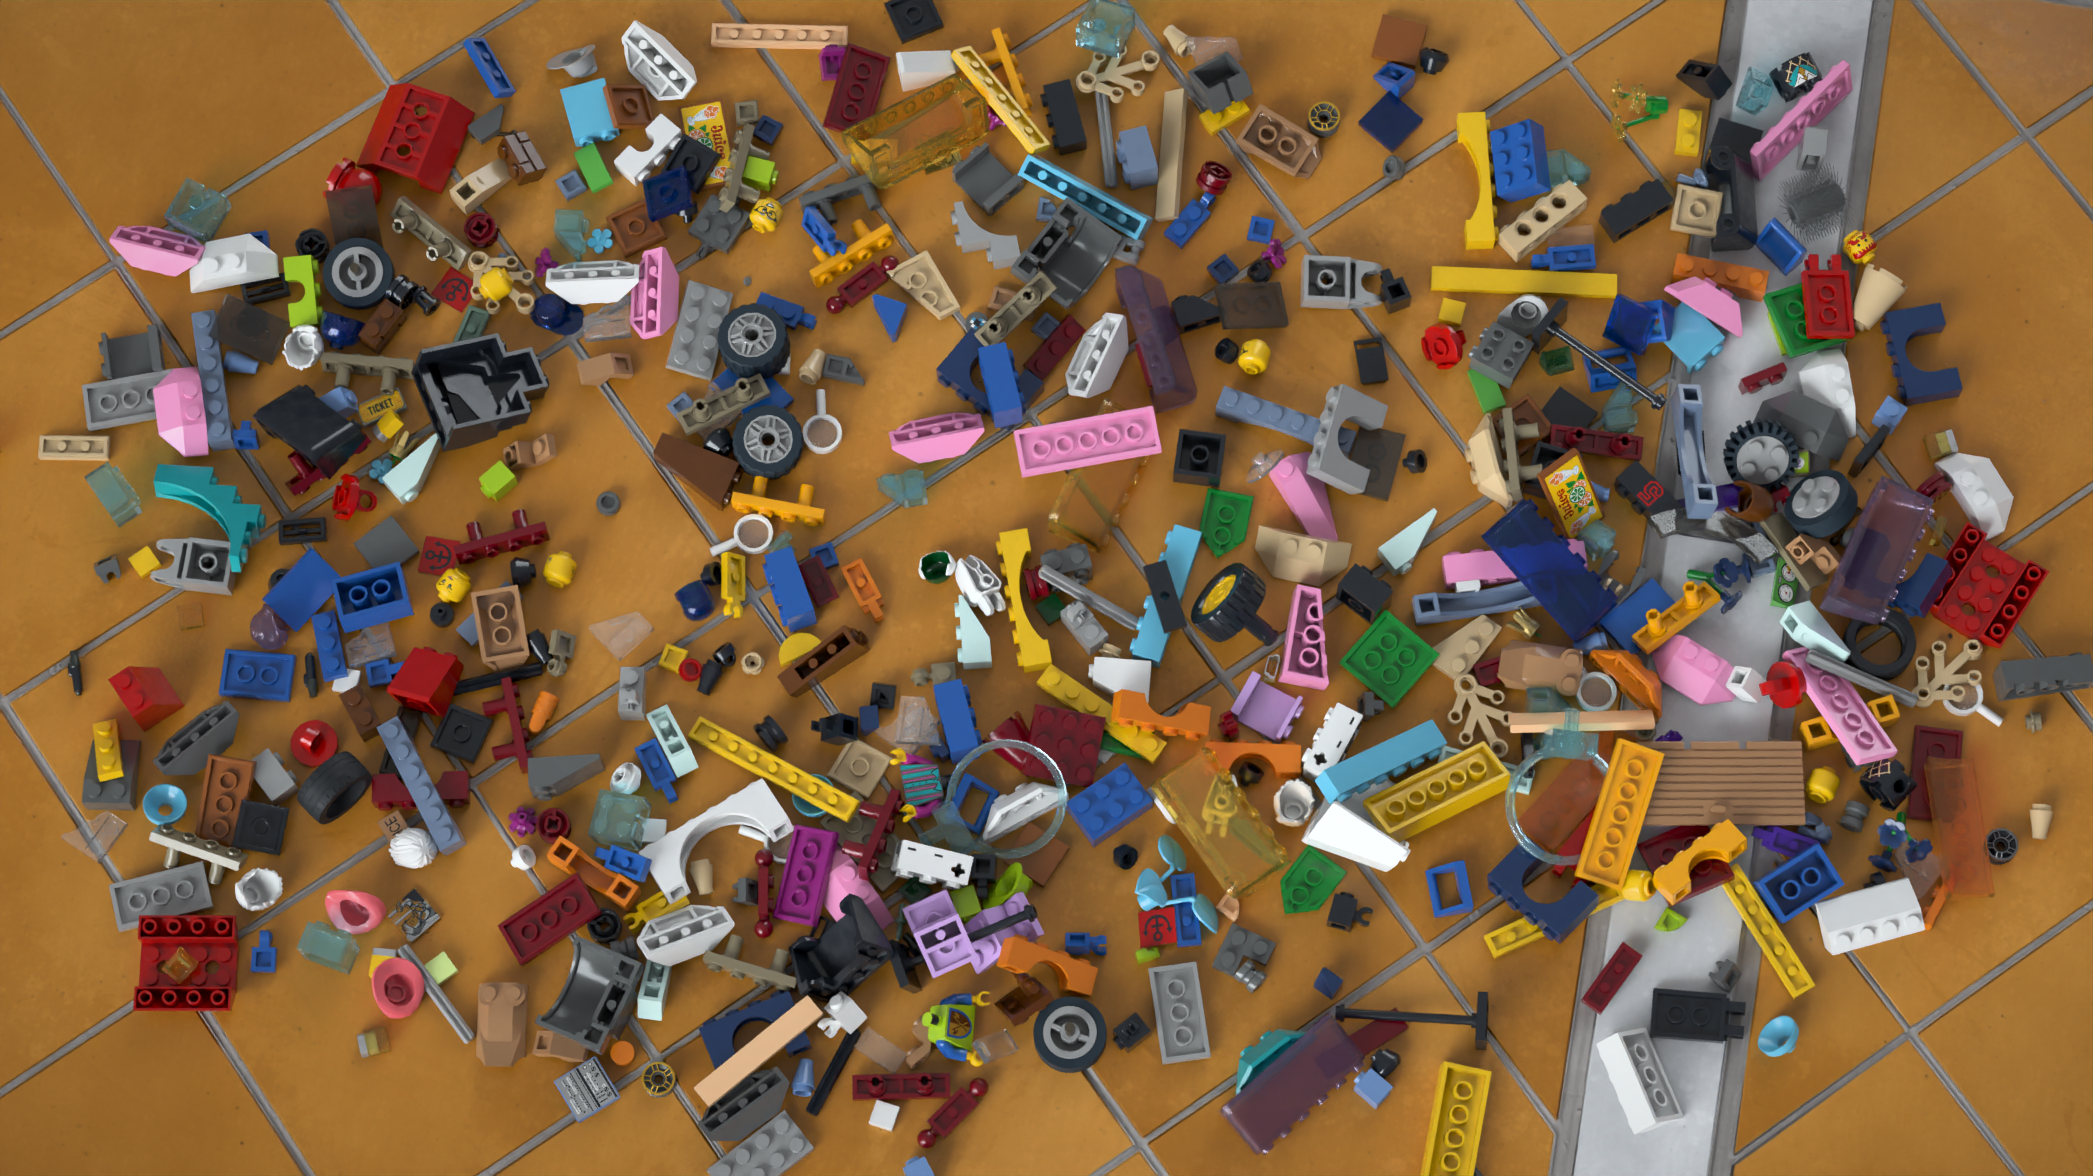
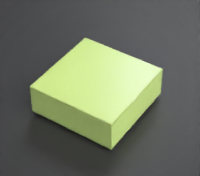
M444 951L424 965L438 986L458 973V970Z

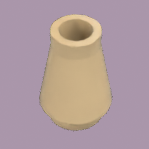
M1169 25L1164 30L1163 34L1167 37L1177 56L1184 58L1194 51V40L1174 25Z
M820 349L813 350L812 354L799 369V378L803 382L814 385L816 381L820 380L826 353Z
M2032 804V809L2029 810L2032 838L2047 839L2048 829L2054 813L2051 811V805Z
M709 859L691 862V869L689 870L698 888L699 895L713 893V864H710Z

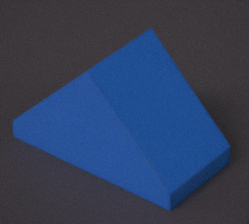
M1388 62L1373 75V78L1398 101L1414 87L1416 73L1412 69Z
M878 294L872 295L873 305L892 343H894L898 339L907 316V304Z

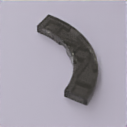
M1679 508L1660 512L1648 519V523L1661 539L1674 534L1688 533L1689 531H1702L1704 534L1720 538L1725 537L1735 542L1736 546L1745 551L1758 565L1775 557L1779 552L1768 539L1753 527L1739 519L1714 511L1711 519L1687 518L1686 508Z

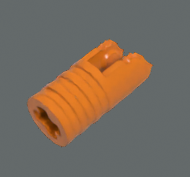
M540 691L536 703L530 712L533 715L528 725V732L531 736L540 734L546 721L550 722L551 716L554 714V710L560 701L559 698L548 692Z

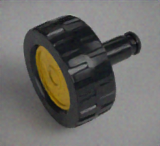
M1233 563L1217 573L1201 591L1191 611L1192 623L1215 642L1226 641L1243 628L1259 641H1262L1265 646H1271L1279 636L1277 630H1273L1271 625L1256 614L1266 593L1264 581L1242 563Z

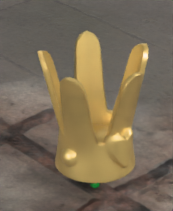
M398 430L394 445L388 453L394 458L392 464L395 463L396 459L402 462L419 441V438L412 440L404 449L409 432L401 433L398 439Z
M1520 606L1523 614L1520 611H1516L1513 618L1521 626L1513 622H1508L1506 626L1522 633L1528 640L1534 634L1540 638L1541 636L1536 633L1540 625L1537 621L1530 618Z

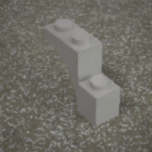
M963 201L954 202V211H950L952 224H957L958 232L954 234L956 245L962 247V253L986 249L988 262H993L994 269L1011 267L1020 256L1017 235H997L982 229L969 217Z

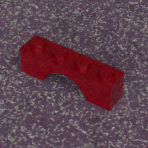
M444 771L440 780L434 785L444 804L450 805L451 808H463L464 805L471 804V776L468 771ZM396 773L372 774V803L375 808H378L380 811H391L393 807H402L404 810L417 809L408 788L402 785Z

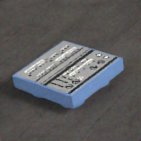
M596 1056L554 1081L578 1123L583 1122L621 1098Z

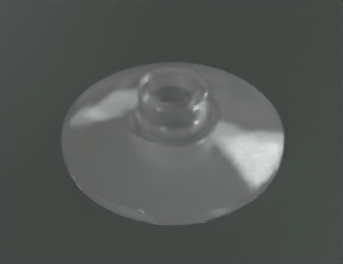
M1278 449L1265 455L1262 452L1255 455L1251 460L1253 465L1249 469L1245 480L1248 483H1253L1264 477L1281 461L1284 452Z

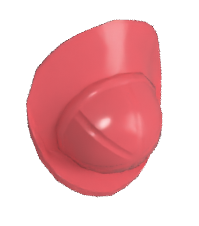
M333 890L327 893L325 899L327 913L337 929L349 934H361L375 929L383 921L387 912L384 903L379 898L363 891Z
M391 958L384 960L373 972L372 989L374 998L386 1016L395 1019L410 1016L418 1009L423 999L425 987L423 976L414 963L404 958Z

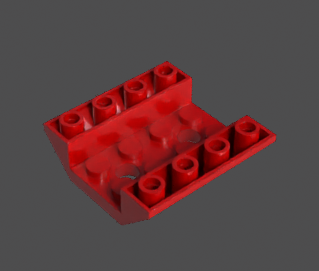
M410 83L390 85L356 166L377 174L381 168L417 180L420 188L442 194L468 133L467 126L472 123L475 112L450 96ZM420 107L427 109V113L423 116L415 114V111ZM403 147L411 149L407 156H400L398 154L399 150Z
M1967 522L1943 558L1949 562L1953 573L1929 612L1934 618L1968 639H1975L1981 642L1982 645L2001 649L2050 571L2030 559L2026 564L2020 562L1985 540L1987 533ZM1989 567L1995 568L1998 571V576L1995 578L1989 577L1986 574V569ZM1962 606H1972L1974 614L1965 615L1962 612Z
M139 915L138 940L141 942L139 986L134 988L133 1011H231L237 993L239 960L236 916ZM163 962L171 963V970L166 974L159 972V966ZM212 962L219 963V970L215 974L207 972V966Z

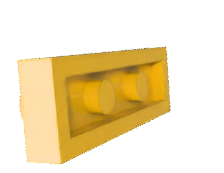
M112 719L93 724L97 773L100 782L123 777L117 720Z

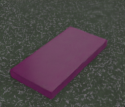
M795 824L772 918L817 927L840 833Z

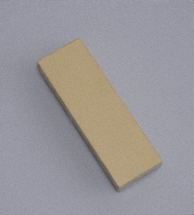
M40 435L38 458L40 460L109 461L111 438L110 436Z

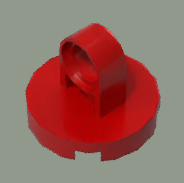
M1437 323L1424 331L1425 336L1421 338L1422 351L1428 361L1432 360L1437 364L1436 368L1447 370L1456 366L1461 361L1463 355L1462 345L1467 342L1463 330L1454 331L1446 324Z
M347 473L341 476L340 479L344 481L341 486L336 485L333 495L332 510L337 511L334 518L347 521L354 514V511L370 512L376 508V495L371 491L360 489L357 476ZM363 495H367L371 500L368 508L362 507L360 503Z
M1780 661L1773 664L1767 672V682L1759 684L1761 695H1769L1775 705L1781 708H1793L1801 704L1803 699L1800 700L1802 693L1806 692L1807 689L1806 678L1802 669L1795 667L1792 661Z
M311 720L301 724L291 737V751L295 759L309 768L320 766L327 759L336 755L339 749L338 737L334 729L329 724L319 720Z

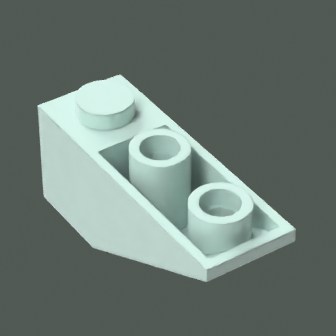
M958 595L959 603H954L955 617H960V625L956 626L957 640L962 641V648H957L958 663L963 662L964 670L992 668L990 638L964 597Z
M1810 600L1789 606L1780 620L1781 625L1792 639L1809 650L1813 649L1845 663L1851 653Z

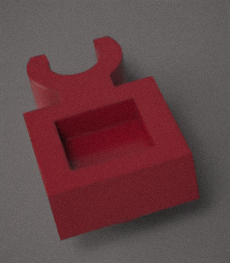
M1229 710L1221 714L1218 727L1223 737L1228 736L1230 742L1239 738L1238 723L1234 720L1232 711Z

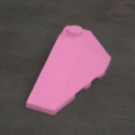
M1304 452L1290 455L1270 466V478L1306 535L1338 541L1325 483L1306 473L1308 468L1307 462L1311 453Z

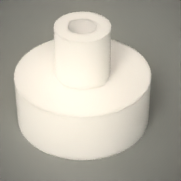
M521 845L513 850V858L511 859L513 867L527 870L536 864L535 853L528 845Z

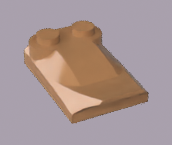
M1261 104L1236 140V144L1245 153L1255 154L1293 177L1309 179L1322 159L1318 138Z
M518 585L472 592L471 598L482 663L491 667L494 672L523 666L530 652Z
M1511 640L1509 645L1501 649L1497 677L1503 681L1504 687L1576 697L1581 680L1583 650Z
M515 982L479 984L477 993L476 1057L482 1061L484 1066L513 1067L519 1059L525 1058L529 990L527 984Z

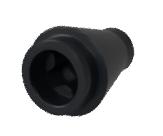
M537 629L527 635L529 651L540 661L542 666L548 664L551 659H554L553 655L548 653L549 645L544 633Z
M707 659L706 664L702 666L697 691L710 696L712 690L724 675L723 670L725 666Z

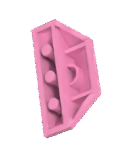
M118 226L110 237V243L131 266L174 277L196 265L206 248L192 236L151 226Z
M664 247L644 251L643 259L639 263V282L631 289L630 324L642 339L663 335L678 320L679 275Z
M1692 277L1665 287L1664 290L1726 331L1739 338L1743 335L1739 303L1731 299L1733 294L1724 288H1721L1720 291L1716 289L1717 283L1707 277L1704 280Z
M198 368L173 369L153 389L158 434L184 457L208 455L207 425Z
M953 412L909 421L896 430L890 431L889 437L892 450L917 463H924L964 455L983 434L984 426L981 414L975 413L972 415L969 413Z
M1675 634L1651 652L1660 681L1697 704L1708 705L1731 702L1736 695L1725 686L1734 668L1727 661L1688 637Z
M838 845L823 905L834 920L838 922L846 915L841 912L839 907L844 897L849 893L859 896L863 899L881 929H885L894 922L893 917L869 881L859 879L857 865L849 855L842 854V848Z

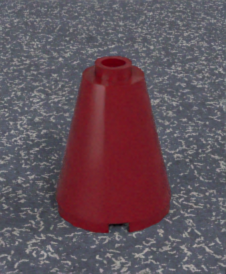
M1016 711L1013 714L1016 717L1015 719L1012 716L988 735L991 739L990 741L985 738L982 740V743L1022 772L1030 731L1022 715Z

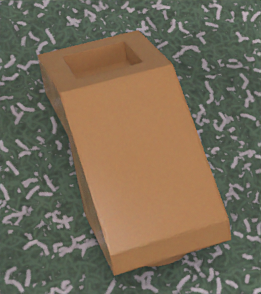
M607 353L576 364L581 385L601 386L609 378L630 379L634 375L629 354Z
M547 433L533 442L515 441L503 449L506 467L510 471L543 465L557 456L554 436Z
M1802 533L1785 547L1800 565L1810 558L1825 575L1844 561L1829 542L1815 539Z
M923 1015L913 1023L914 1027L912 1028L913 1035L922 1045L920 1047L918 1045L914 1046L906 1054L908 1057L905 1059L906 1064L912 1071L928 1059L932 1053V1042L928 1039L929 1027L922 1024Z
M551 1030L537 1031L532 1054L538 1057H558L567 1062H586L589 1049L582 1047L572 1039Z

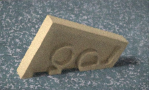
M927 250L897 265L894 270L886 271L893 281L939 320L960 310L957 300Z
M1482 614L1433 647L1440 654V657L1433 666L1454 681L1461 674H1469L1473 665L1479 661L1501 632L1502 627Z

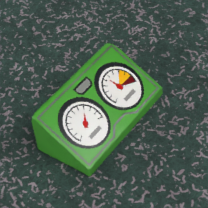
M1778 557L1776 561L1770 606L1787 609L1795 603L1798 579L1782 557Z

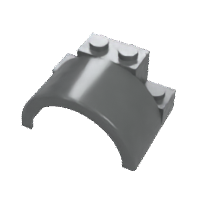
M1066 197L1054 212L1052 219L1029 248L1025 249L1011 266L1010 273L1025 284H1028L1040 271H1043L1058 287L1049 297L1065 309H1071L1085 296L1103 273L1118 249L1122 237ZM1072 226H1075V227H1076L1075 230L1073 231L1072 235L1069 237V236H1068V235H1069L1068 229L1071 228Z
M577 936L572 944L574 955L566 983L551 1009L544 1015L538 1014L535 1023L578 1042L582 1047L603 1055L611 1037L619 1040L638 998V994L634 989L645 967L641 962Z

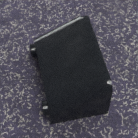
M1710 147L1705 161V171L1717 178L1718 185L1730 184L1732 213L1723 214L1718 218L1716 222V236L1711 238V252L1751 249L1755 246L1758 237L1752 165L1728 147Z
M306 384L303 387L297 385L257 410L253 418L268 435L274 439L282 440L302 455L311 465L318 467L320 473L329 480L366 439L365 435L361 432L363 427L354 419L349 421L314 396L316 393Z
M850 893L839 904L841 912L846 915L820 938L801 936L788 947L801 995H808L811 998L827 1003L840 991L848 996L889 961L894 954L891 943L863 899Z

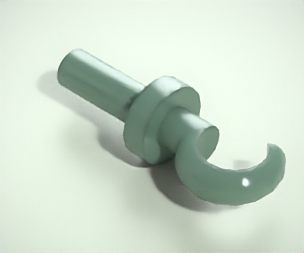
M902 903L899 904L898 918H895L894 921L897 923V941L901 940L903 924L907 922L904 919L902 910L905 904Z

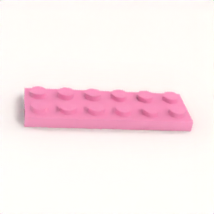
M1842 60L1837 66H1833L1828 75L1822 81H1818L1808 95L1803 96L1791 111L1784 114L1782 120L1776 126L1768 130L1766 136L1760 142H1756L1752 146L1750 156L1753 176L1761 181L1800 143L1805 127L1817 126L1853 90L1849 63Z
M1153 406L1014 430L1022 478L1162 453Z
M1806 647L1785 651L1782 658L1784 661H1792L1795 667L1802 669L1806 678V693L1856 765L1883 760L1896 755L1898 750L1850 681L1807 663L1805 659L1809 649Z

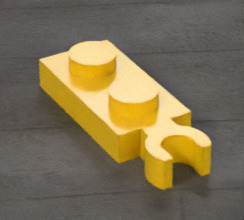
M731 552L721 554V599L727 600L723 610L725 616L733 614L734 611V618L741 617L743 615V607L740 603L745 601V556Z
M660 891L636 906L638 912L625 915L623 920L626 925L635 921L629 927L631 933L634 934L648 921L679 910L690 904V902L684 896L670 905L663 892Z

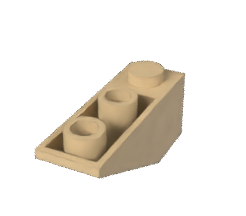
M496 159L466 176L449 190L451 199L466 216L512 179L504 160Z

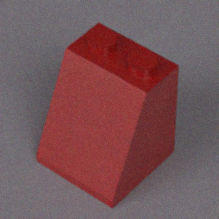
M424 646L423 649L414 647L386 691L402 707L445 718L464 665L458 660V656L453 653L445 652L440 654L430 647Z
M128 666L108 679L144 732L184 707V704L159 668Z

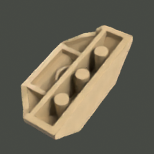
M1487 413L1470 437L1467 449H1464L1467 463L1471 462L1473 470L1470 471L1472 483L1477 484L1478 491L1504 507L1509 508L1512 507L1513 497L1511 493L1507 494L1505 480H1508L1504 470L1491 413Z
M1259 525L1255 550L1272 577L1320 586L1347 568L1352 544Z

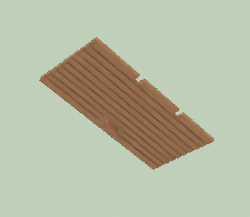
M1638 741V745L1664 753L1642 826L1715 825L1719 822L1723 823L1727 819L1734 825L1806 824L1802 741H1746V749H1739V741H1691V749H1684V741Z

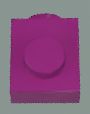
M830 44L821 50L819 62L822 81L836 80L843 55L846 52L845 47Z

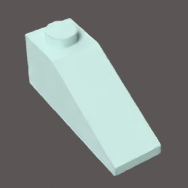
M436 433L382 477L385 486L403 505L416 499L424 485L441 447Z
M1435 508L1378 548L1377 556L1394 577L1399 573L1401 575L1405 574L1413 567L1412 564L1436 519L1437 511Z
M667 704L646 714L677 778L698 768L699 766L691 748Z
M647 959L637 998L638 1018L662 1021L672 966L669 967Z

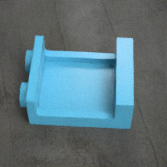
M604 78L560 89L576 147H585L601 140L610 141L620 135L619 129H614L602 89L606 85Z
M1682 302L1674 310L1671 340L1663 343L1687 366L1686 371L1691 374L1694 370L1700 371L1707 364L1706 360L1711 355L1715 357L1724 349L1722 345L1726 337L1705 316ZM1660 322L1653 327L1651 334L1661 333Z

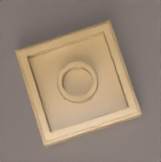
M1678 184L1669 230L1714 238L1716 236V222L1720 217L1724 192Z
M857 739V741L845 745L827 777L853 792L856 791L860 796L869 800L889 768L890 760L893 758Z

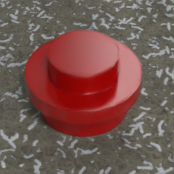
M687 658L680 663L678 672L684 681L694 682L701 676L702 666L696 659Z

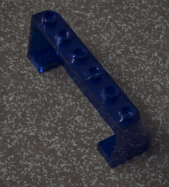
M1522 498L1480 536L1571 639L1577 643L1618 605L1615 602L1618 597L1610 588L1605 590L1599 584L1602 581L1601 577L1594 570L1589 572L1584 567L1586 561L1578 552L1573 554L1568 549L1571 545L1562 534L1557 536L1552 531L1555 527L1546 516L1542 519L1536 513L1539 510L1537 505L1531 499L1526 501Z

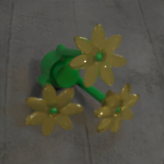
M1617 79L1615 84L1612 85L1611 107L1618 108V99L1627 98V100L1632 101L1629 105V110L1635 108L1636 113L1639 114L1641 106H1643L1650 115L1629 122H1621L1620 115L1616 117L1615 114H1612L1610 126L1614 128L1613 136H1617L1621 143L1623 139H1627L1624 131L1628 127L1649 120L1659 119L1660 114H1665L1668 110V100L1665 96H1647V91L1642 92L1643 84H1639L1637 89L1635 86H1631V93H1625L1624 90H1621L1622 84L1619 83L1620 80Z

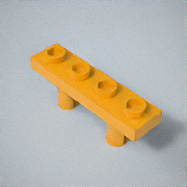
M1000 27L993 29L991 32L996 43L995 49L978 56L987 67L998 62L1003 63L1011 85L1007 91L1027 116L1032 115L1030 107L1033 106L1029 93H1024L1023 87L1026 86L1022 73L1018 74L1015 67L1019 66L1015 53L1010 54L1008 48L1012 46L1007 33H1002Z
M862 219L855 221L851 228L860 240L847 247L845 254L839 252L832 256L828 251L823 252L816 245L812 251L821 264L809 272L812 282L817 289L829 284L840 274L849 272L853 266L868 260L879 250L889 247L895 241L890 226L886 223L871 232Z
M755 476L751 494L733 492L731 502L733 508L742 513L753 511L767 518H771L773 515L781 517L782 520L788 522L799 520L813 527L818 526V524H825V509L810 507L814 487L808 484H801L798 500L795 504L765 498L769 479L761 476Z
M1693 581L1686 582L1682 587L1684 597L1661 614L1656 609H1650L1646 612L1648 624L1631 636L1632 641L1647 655L1719 602L1721 600L1720 594L1705 581L1698 586Z

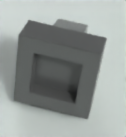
M116 554L94 563V570L97 576L105 584L109 583L107 577L109 572H114L117 579L121 577Z
M1364 692L1357 698L1358 713L1363 715L1362 721L1367 722L1374 715H1379L1380 711H1384V701L1374 700V692Z
M746 877L739 878L738 883L732 886V889L738 890V897L732 898V901L751 907L758 906V881Z
M1728 959L1725 962L1717 961L1716 965L1719 971L1717 974L1710 972L1709 976L1721 990L1730 993L1742 973L1736 964Z

